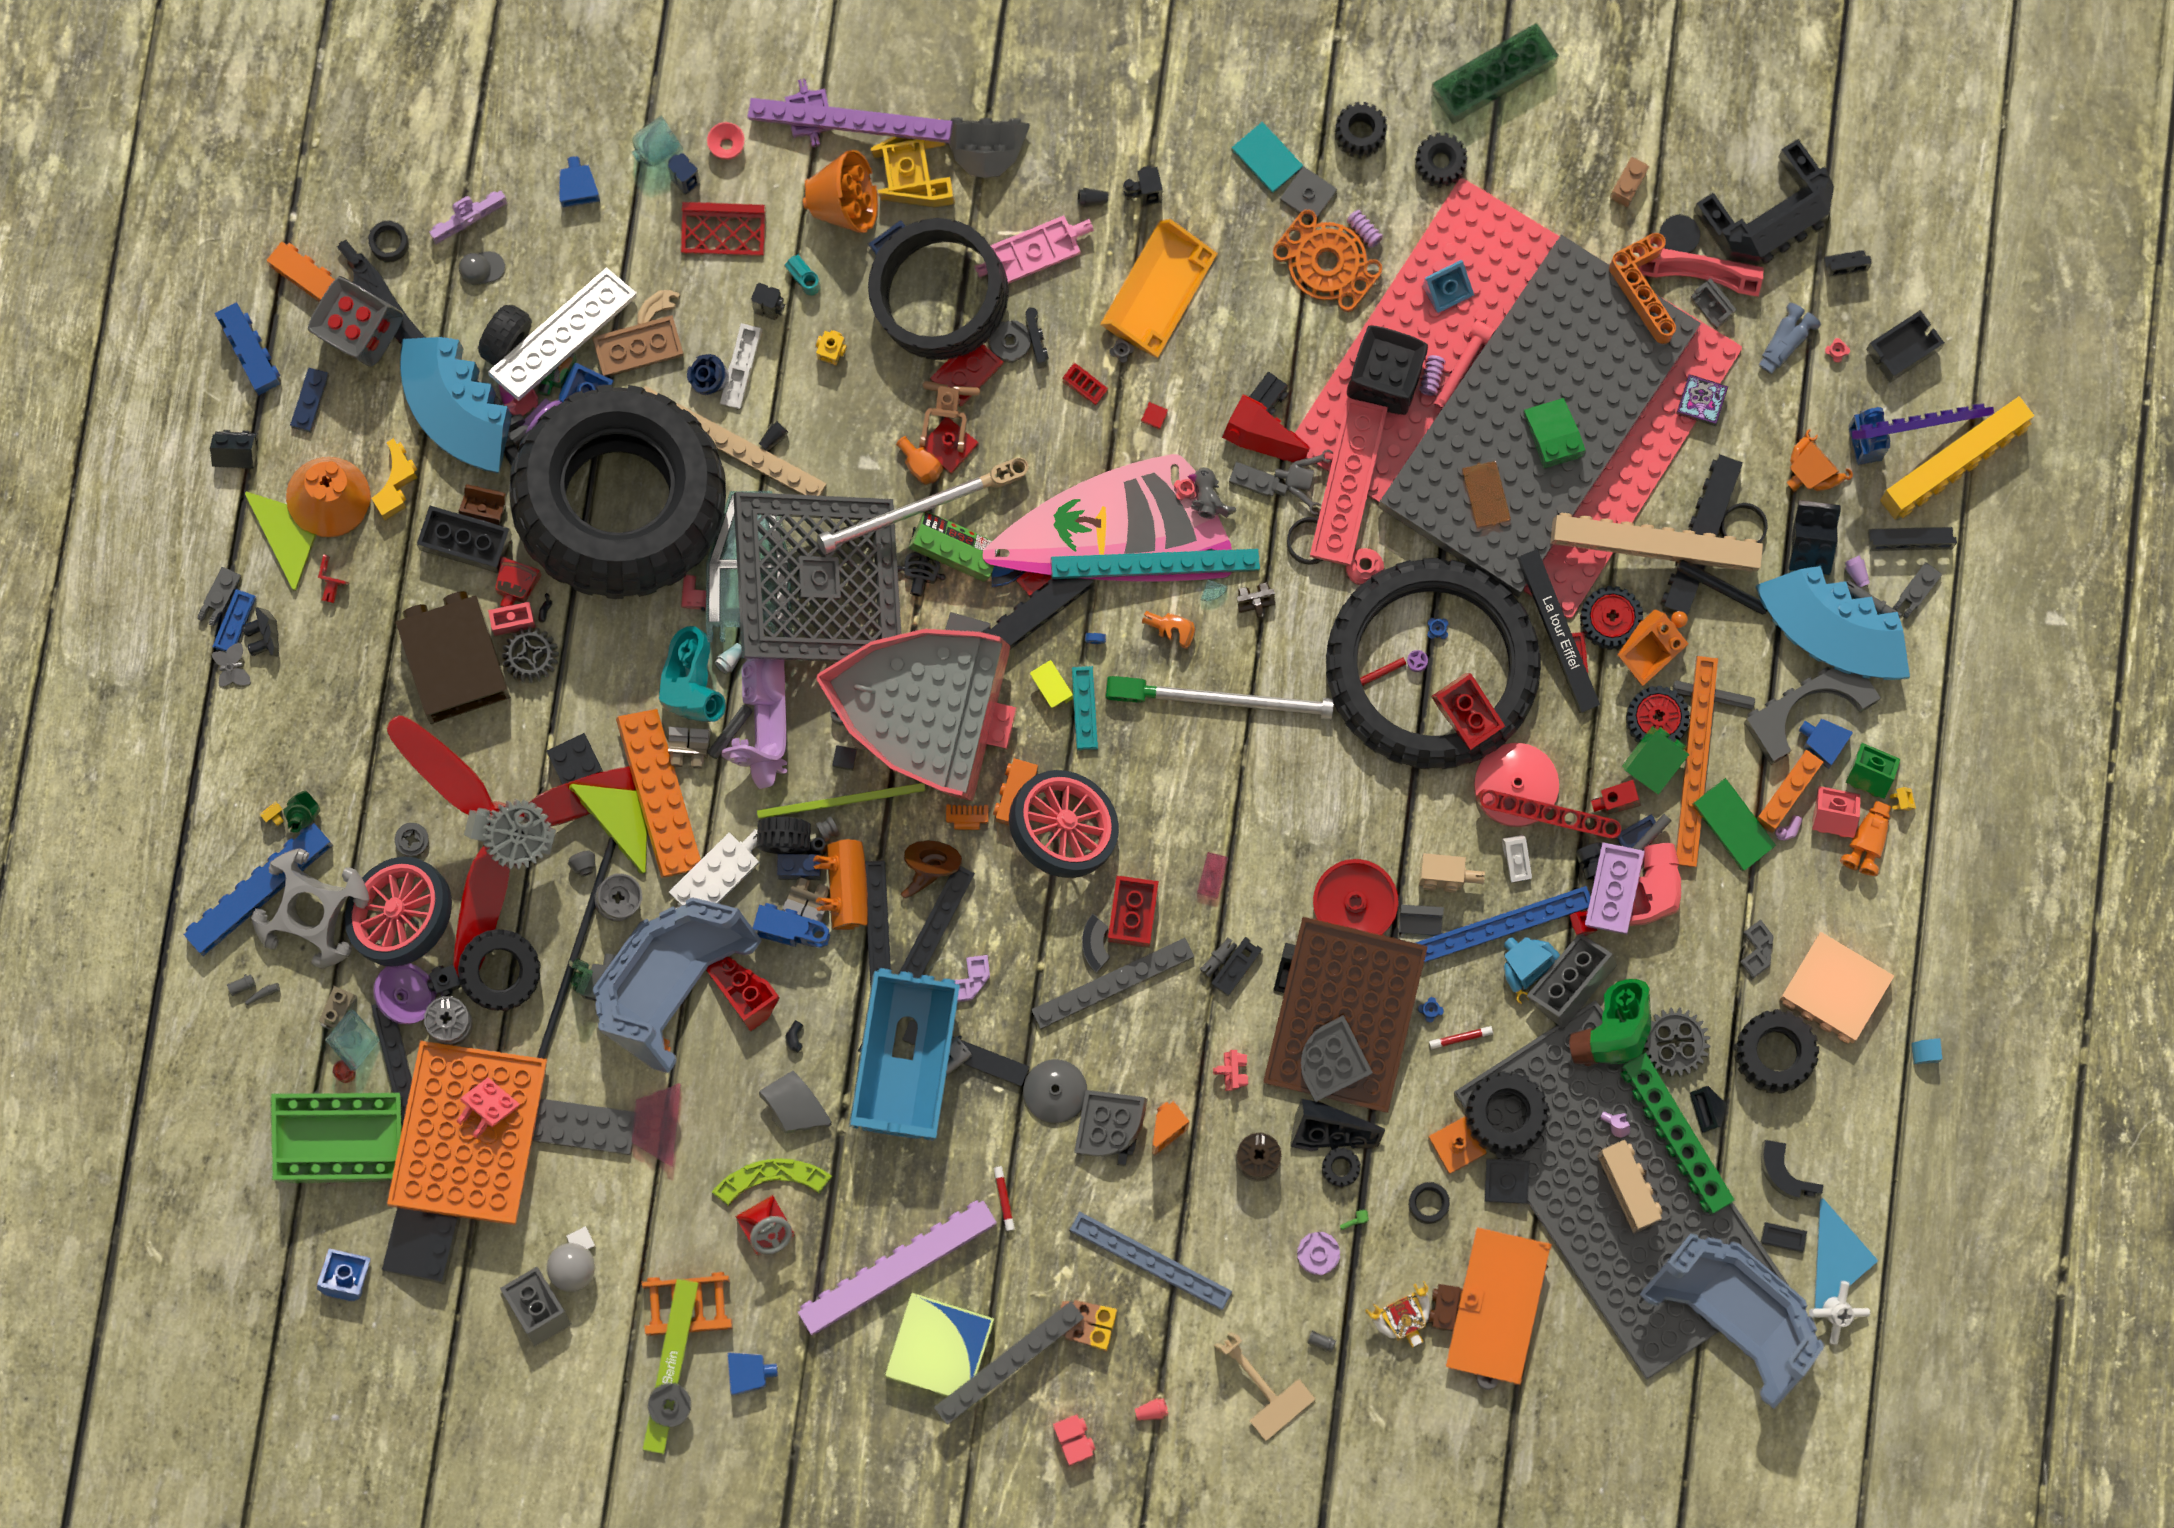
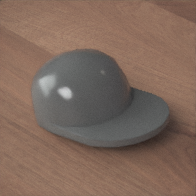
M492 251L467 254L459 263V273L462 279L472 285L494 282L501 278L505 271L503 258L498 253Z

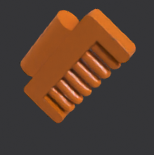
M946 805V822L954 823V830H980V824L988 823V805H984V815L982 805L978 807V815L976 805L973 806V815L971 805L968 806V815L966 805H963L962 814L961 805L957 806V814L956 805L952 806V814L951 805Z

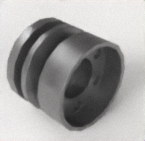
M613 874L607 877L599 885L595 893V906L598 912L604 918L611 921H623L631 917L640 907L642 901V890L639 883L632 876L626 874ZM616 894H619V898H622L618 904L615 903V899H612Z
M440 997L427 1007L424 1014V1024L428 1033L438 1043L455 1046L463 1043L471 1033L473 1020L470 1012L460 1000L453 997ZM447 1015H449L452 1021H448L445 1024L442 1019L447 1018Z

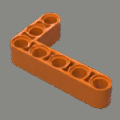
M1652 233L1616 252L1610 262L1609 271L1654 339L1660 344H1666L1671 341L1676 325L1638 269L1659 257L1666 244L1663 235ZM1651 244H1656L1659 248H1654ZM1633 253H1639L1641 257H1637ZM1616 262H1621L1624 266H1619ZM1627 279H1633L1635 283H1631ZM1639 295L1644 296L1646 300L1640 299ZM1649 312L1656 313L1657 317L1652 316ZM1661 329H1666L1669 333H1663Z

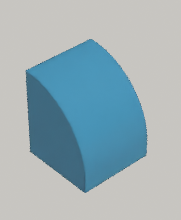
M1940 1038L1911 1043L1913 1064L1939 1063L1942 1060Z

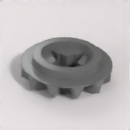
M406 823L397 830L394 840L399 852L406 856H417L424 852L428 845L429 836L425 828L420 824ZM414 833L415 839L420 842H413L409 848V842L405 838L411 837Z

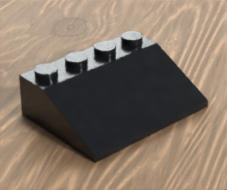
M397 1208L382 1271L445 1285L461 1217Z

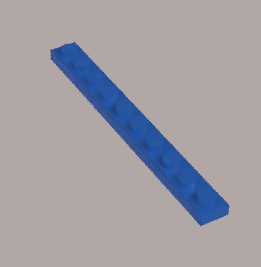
M1587 886L1416 943L1428 946L1424 961L1426 963L1571 915L1575 912L1586 910L1589 908L1591 897Z

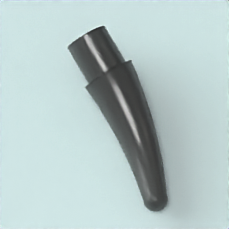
M274 983L265 986L252 995L245 1004L249 1005L258 999L280 991L279 984Z

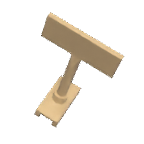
M1229 1332L1227 1335L1231 1340L1226 1339L1224 1341L1225 1345L1216 1343L1214 1346L1220 1353L1229 1354L1232 1359L1235 1358L1270 1401L1265 1408L1249 1420L1264 1440L1267 1441L1312 1403L1315 1398L1300 1379L1295 1381L1279 1396H1276L1241 1353L1242 1349L1238 1345L1242 1342V1339L1236 1333Z

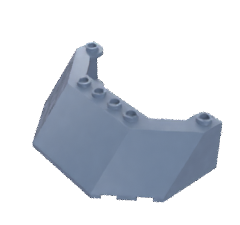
M692 897L686 900L685 905L677 909L673 906L659 913L660 917L651 921L648 919L641 921L593 987L597 1001L595 1006L600 1022L598 1023L600 1032L652 1069L669 1074L676 1063V1056L664 1048L662 1031L708 965L734 953L741 955L751 954L762 941L737 908Z
M1690 1234L1639 1294L1651 1305H1659L1664 1299L1689 1304L1696 1313L1709 1321L1711 1326L1717 1328L1729 1341L1742 1349L1744 1354L1750 1356L1755 1361L1764 1383L1760 1390L1761 1398L1773 1409L1804 1377L1824 1349L1822 1340H1818L1815 1334L1817 1328L1814 1320L1808 1316L1805 1310L1808 1307L1805 1299L1738 1243L1731 1242L1728 1245L1723 1244L1719 1239L1708 1237L1704 1240L1699 1239L1695 1234Z

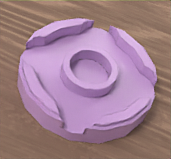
M1314 1232L1301 1240L1297 1250V1258L1305 1271L1313 1275H1323L1331 1272L1336 1267L1340 1259V1249L1337 1241L1331 1235L1324 1232Z

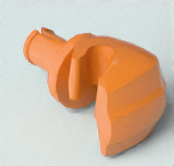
M906 436L898 440L896 446L907 456L905 464L911 474L924 485L936 482L943 471L939 460L923 447L916 449Z
M1149 611L1145 612V617L1142 619L1143 624L1159 629V636L1164 637L1166 634L1170 641L1172 640V631L1178 629L1180 646L1185 649L1190 646L1195 634L1193 622L1175 614L1167 613L1166 616L1161 617Z

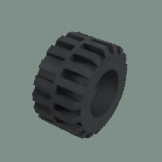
M1355 102L1354 106L1349 104L1346 110L1343 108L1340 116L1338 115L1335 140H1337L1339 148L1343 147L1342 152L1345 154L1350 152V157L1354 158V155H1358V158L1361 159L1363 155H1366L1367 158L1371 157L1372 152L1376 154L1384 144L1387 133L1386 117H1382L1383 112L1380 109L1377 111L1374 104L1371 107L1368 106V102H1364L1363 105H1360V102ZM1356 122H1363L1372 128L1373 133L1366 138H1358L1351 134L1349 127Z
M767 817L758 821L757 848L774 854H801L810 850L811 823L793 817Z

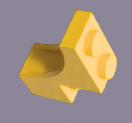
M394 438L386 442L392 456V469L389 479L382 490L372 497L375 506L384 520L406 508L404 504L406 498L399 488L417 478L415 464L411 459L407 461L404 456L407 453L401 442L397 444Z

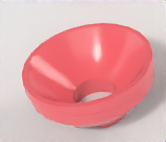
M730 122L715 125L707 136L709 150L714 156L723 160L737 157L743 150L745 143L742 130ZM723 140H731L733 146L728 150L723 149L720 146Z
M1368 548L1358 549L1353 553L1351 566H1346V573L1353 583L1360 586L1369 580L1371 576L1383 570L1384 563L1376 551ZM1362 559L1371 561L1372 567L1369 570L1361 569L1359 563Z

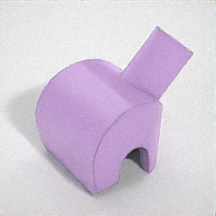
M1606 1112L1602 1113L1600 1119L1611 1124L1613 1135L1625 1137L1630 1134L1629 1122H1626L1625 1113L1614 1116Z

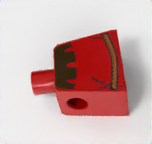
M502 557L495 589L497 594L503 596L500 607L514 605L515 601L525 603L541 578L540 570Z
M1633 780L1601 790L1602 797L1591 800L1594 812L1606 809L1608 814L1641 806ZM1612 797L1618 798L1617 801L1613 803L1610 802V799Z

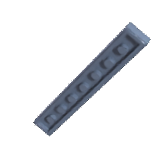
M1080 1211L1069 1230L1077 1236L1221 1311L1232 1293L1231 1290Z

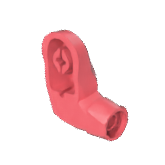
M1653 844L1644 848V870L1646 874L1645 877H1639L1629 926L1646 925L1678 912L1681 901V878L1678 871L1680 864L1674 844Z

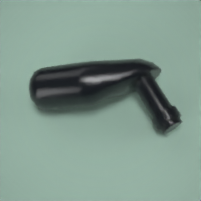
M548 593L545 594L546 601L539 610L538 621L542 623L546 621L547 612L553 604Z

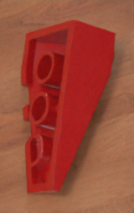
M1243 394L1228 421L1222 438L1239 447L1294 463L1306 459L1311 447L1293 431H1288L1281 424L1279 418H1274L1266 411L1267 408L1262 403Z
M729 956L708 965L706 968L708 974L750 1032L768 1020L780 997L767 980L755 975L751 970L744 968Z

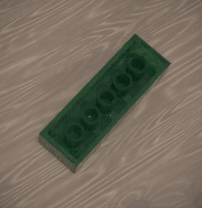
M1535 23L1433 82L1431 92L1453 125L1556 65L1559 55L1538 23Z

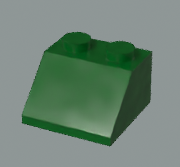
M1861 743L1845 783L1850 784L1853 788L1869 792L1874 797L1885 799L1895 779L1900 759Z

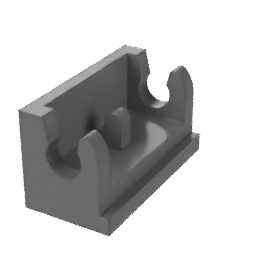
M1711 278L1698 287L1690 297L1716 329L1732 318L1736 312V308Z

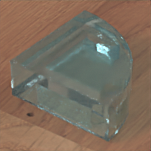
M1208 579L1201 600L1211 601L1221 597L1226 592L1228 586Z

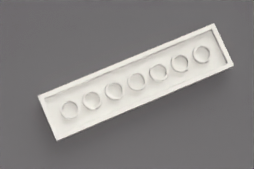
M606 268L490 369L489 376L519 401L636 298V292Z

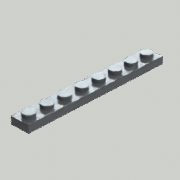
M1183 938L1035 1007L1031 1011L1041 1030L1193 959V952L1186 938Z
M1070 1301L942 1400L934 1409L946 1425H948L1083 1320V1315L1073 1302Z

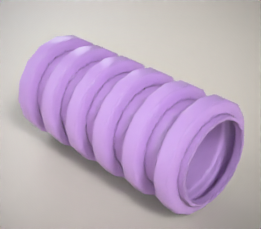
M1361 210L1353 212L1348 217L1347 223L1351 224L1352 229H1356L1355 232L1360 234V238H1364L1363 241L1368 243L1367 246L1369 248L1376 246L1382 240L1383 235L1378 234L1379 230L1374 229L1375 226L1370 224L1369 219L1366 220V216L1362 215Z
M1431 355L1427 357L1429 362L1426 363L1427 368L1424 369L1425 374L1422 377L1424 380L1421 381L1422 386L1419 390L1423 394L1434 396L1438 394L1436 389L1439 388L1438 383L1441 382L1440 377L1443 374L1441 371L1444 370L1443 365L1446 361L1440 356Z

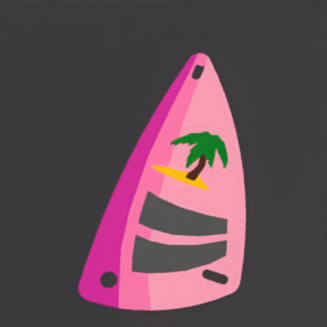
M1170 454L1113 469L1061 492L1027 513L994 539L983 550V559L986 563L994 566L1051 575L1050 558L1054 556L1206 551L1208 549L1232 550V547L1218 515H1215L1213 519H1206L1199 516V511L1191 509L1192 502L1197 500L1199 493L1195 483L1194 491L1196 496L1194 499L1184 498L1183 500H1178L1176 498L1177 490L1171 483V465H1178L1180 481L1189 479L1188 476L1196 471L1182 456ZM995 549H1007L1010 554L1008 557H995ZM1232 572L1092 577L1082 579L1189 581L1225 578L1231 575Z

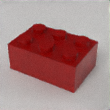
M1116 876L1108 942L1150 948L1159 881Z

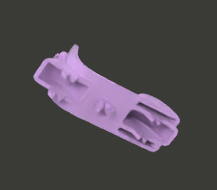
M747 659L742 667V697L744 704L754 705L755 748L749 746L748 739L740 741L739 738L732 739V747L722 750V757L739 766H750L754 783L759 789H763L774 784L776 772L779 774L787 772V769L782 768V766L787 765V762L781 759L786 748L784 660Z

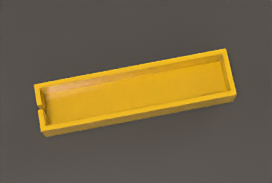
M2018 396L1888 488L1880 499L1881 503L1894 520L1900 516L1902 519L1912 513V509L1916 505L1921 507L1929 500L1928 498L1933 493L1938 495L1949 482L1955 483L1966 470L1970 472L1976 468L1982 458L1984 460L1989 459L1995 454L1994 451L1999 446L2004 448L2016 435L2019 437L2024 434L2028 427L2032 425L2030 421L2035 415L2021 397Z

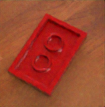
M983 344L973 352L961 357L948 359L930 378V381L948 385L950 388H954V386L980 388L1003 365V361ZM959 395L960 403L958 406L961 408L972 396Z

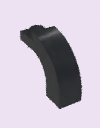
M1765 1140L1762 1143L1761 1165L1763 1173L1777 1192L1793 1200H1798L1801 1193H1804L1803 1196L1808 1198H1816V1196H1820L1823 1193L1824 1185L1800 1181L1788 1172L1784 1161L1786 1143Z

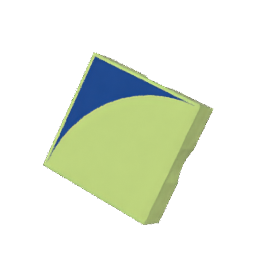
M911 1293L885 1377L913 1387H922L948 1397L977 1374L991 1334L994 1319Z

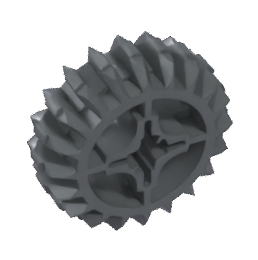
M528 627L527 633L524 632L523 628H520V635H517L515 632L512 633L514 640L506 639L510 646H503V650L507 652L502 654V658L507 659L503 662L504 667H509L507 669L509 674L514 672V679L519 678L521 675L520 680L523 683L526 681V678H528L529 683H533V678L535 677L538 682H541V675H544L545 678L549 677L546 672L547 670L550 672L555 671L551 664H558V660L554 659L559 656V652L554 651L558 646L556 643L551 644L554 638L552 636L547 638V631L542 632L540 635V628H536L534 633L531 627ZM529 640L539 641L545 646L534 647L530 645ZM523 643V650L514 657L516 648ZM527 647H529L530 652L532 651L534 663H532L531 659L528 658ZM547 653L545 662L538 668V660ZM527 663L532 667V670L521 669L516 664Z

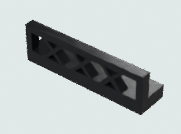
M1953 527L1868 530L1869 551L1953 549L1957 544V537H1953Z

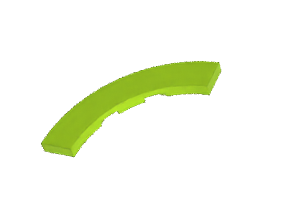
M767 1159L746 1165L730 1174L716 1186L712 1194L729 1206L746 1190L771 1181L795 1182L820 1193L832 1176L809 1163L793 1159Z

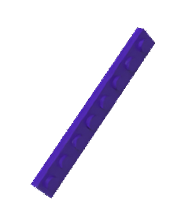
M1981 403L1972 405V409H1969V406L1958 407L1956 412H1953V409L1941 410V415H1937V412L1925 413L1924 418H1921V415L1909 416L1908 421H1905V418L1892 419V424H1889V421L1876 422L1875 427L1872 424L1860 425L1859 430L1852 431V438L1865 439L1990 416L1994 414V407H1985V404Z

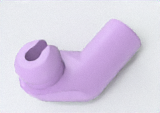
M1793 815L1789 826L1778 827L1775 830L1776 837L1782 841L1796 837L1803 819Z

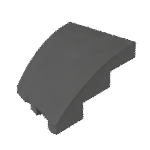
M793 1070L759 1091V1097L772 1109V1120L785 1134L798 1130H811L812 1127L820 1125L829 1127L832 1124L815 1095Z

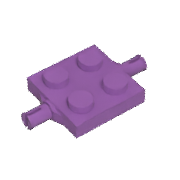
M801 79L798 80L800 92L785 97V102L829 107L825 89L808 90L806 79H803L804 87L802 86ZM791 125L793 138L810 136L812 147H816L814 139L816 140L817 147L820 146L818 134L832 130Z

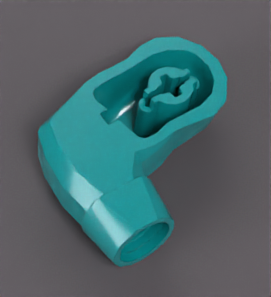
M686 626L680 629L671 639L668 656L661 675L659 700L662 707L667 711L688 720L715 722L725 713V698L720 692L706 687L708 682L707 666L710 655V640L706 633L695 626Z

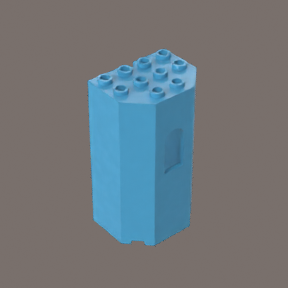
M879 968L878 971L873 973L849 1127L858 1129V1126H860L862 1130L913 1139H921L923 1136L925 1140H935L960 985L955 984L956 980L943 978L942 982L934 981L933 976L922 975L918 979L913 978V973L900 972L897 975L891 974L892 970ZM903 1017L913 1018L918 1025L913 1060L892 1057L897 1023Z

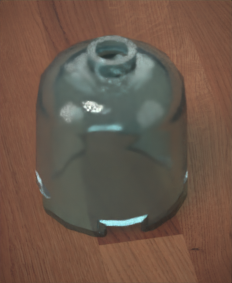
M662 115L638 131L632 138V145L635 149L632 151L633 156L637 162L642 160L645 165L650 167L657 166L684 150L675 134H670L672 131Z

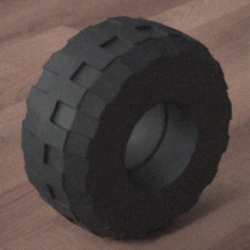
M504 305L498 309L487 324L479 341L478 352L481 358L495 366L528 337L532 326V320L528 313L514 305Z

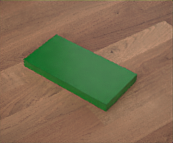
M1726 778L1722 779L1692 803L1742 871H1745L1776 846Z

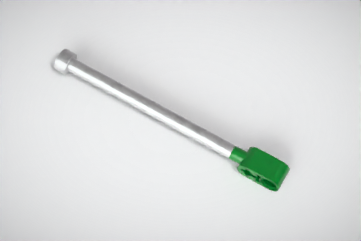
M1108 676L1106 683L1105 699L1112 701L1144 703L1145 698L1321 714V719L1332 720L1333 699L1323 698L1322 702L1150 686L1147 685V681L1144 679Z

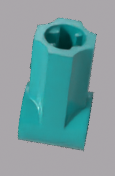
M799 255L788 259L784 266L802 287L803 292L809 296L816 295L820 291V282L817 274L812 272ZM808 281H815L813 286L805 285Z

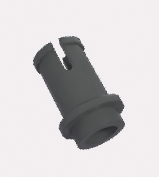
M245 974L243 978L227 984L232 996L247 989L252 990L256 986L251 974Z
M1312 1330L1308 1344L1322 1348L1327 1353L1328 1351H1333L1336 1340L1333 1339V1336L1329 1338Z

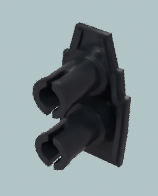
M255 607L257 620L243 624L242 628L247 637L261 632L263 639L248 644L249 653L252 656H256L269 651L271 656L279 657L277 620L269 610Z

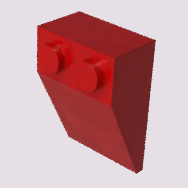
M1471 673L1463 674L1431 696L1443 716L1470 750L1505 727Z

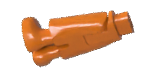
M1875 801L1873 808L1869 809V813L1863 819L1849 845L1853 849L1852 853L1844 854L1840 859L1841 864L1849 869L1857 870L1863 851H1866V856L1859 872L1869 876H1878L1879 867L1874 862L1875 858L1880 859L1887 837L1891 806Z

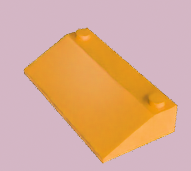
M1160 220L1100 325L1117 337L1158 358L1218 253L1173 220Z

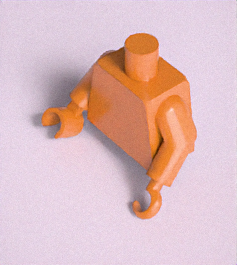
M1808 429L1804 437L1794 446L1791 454L1790 469L1795 475L1787 481L1790 488L1796 491L1804 484L1809 490L1822 491L1832 489L1844 482V480H1850L1853 477L1852 471L1846 468L1849 477L1845 473H1838L1839 470L1814 443L1818 435L1814 438L1809 437L1808 434L1811 432V429Z

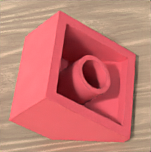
M1819 786L1813 814L1812 830L1854 838L1860 818V794Z

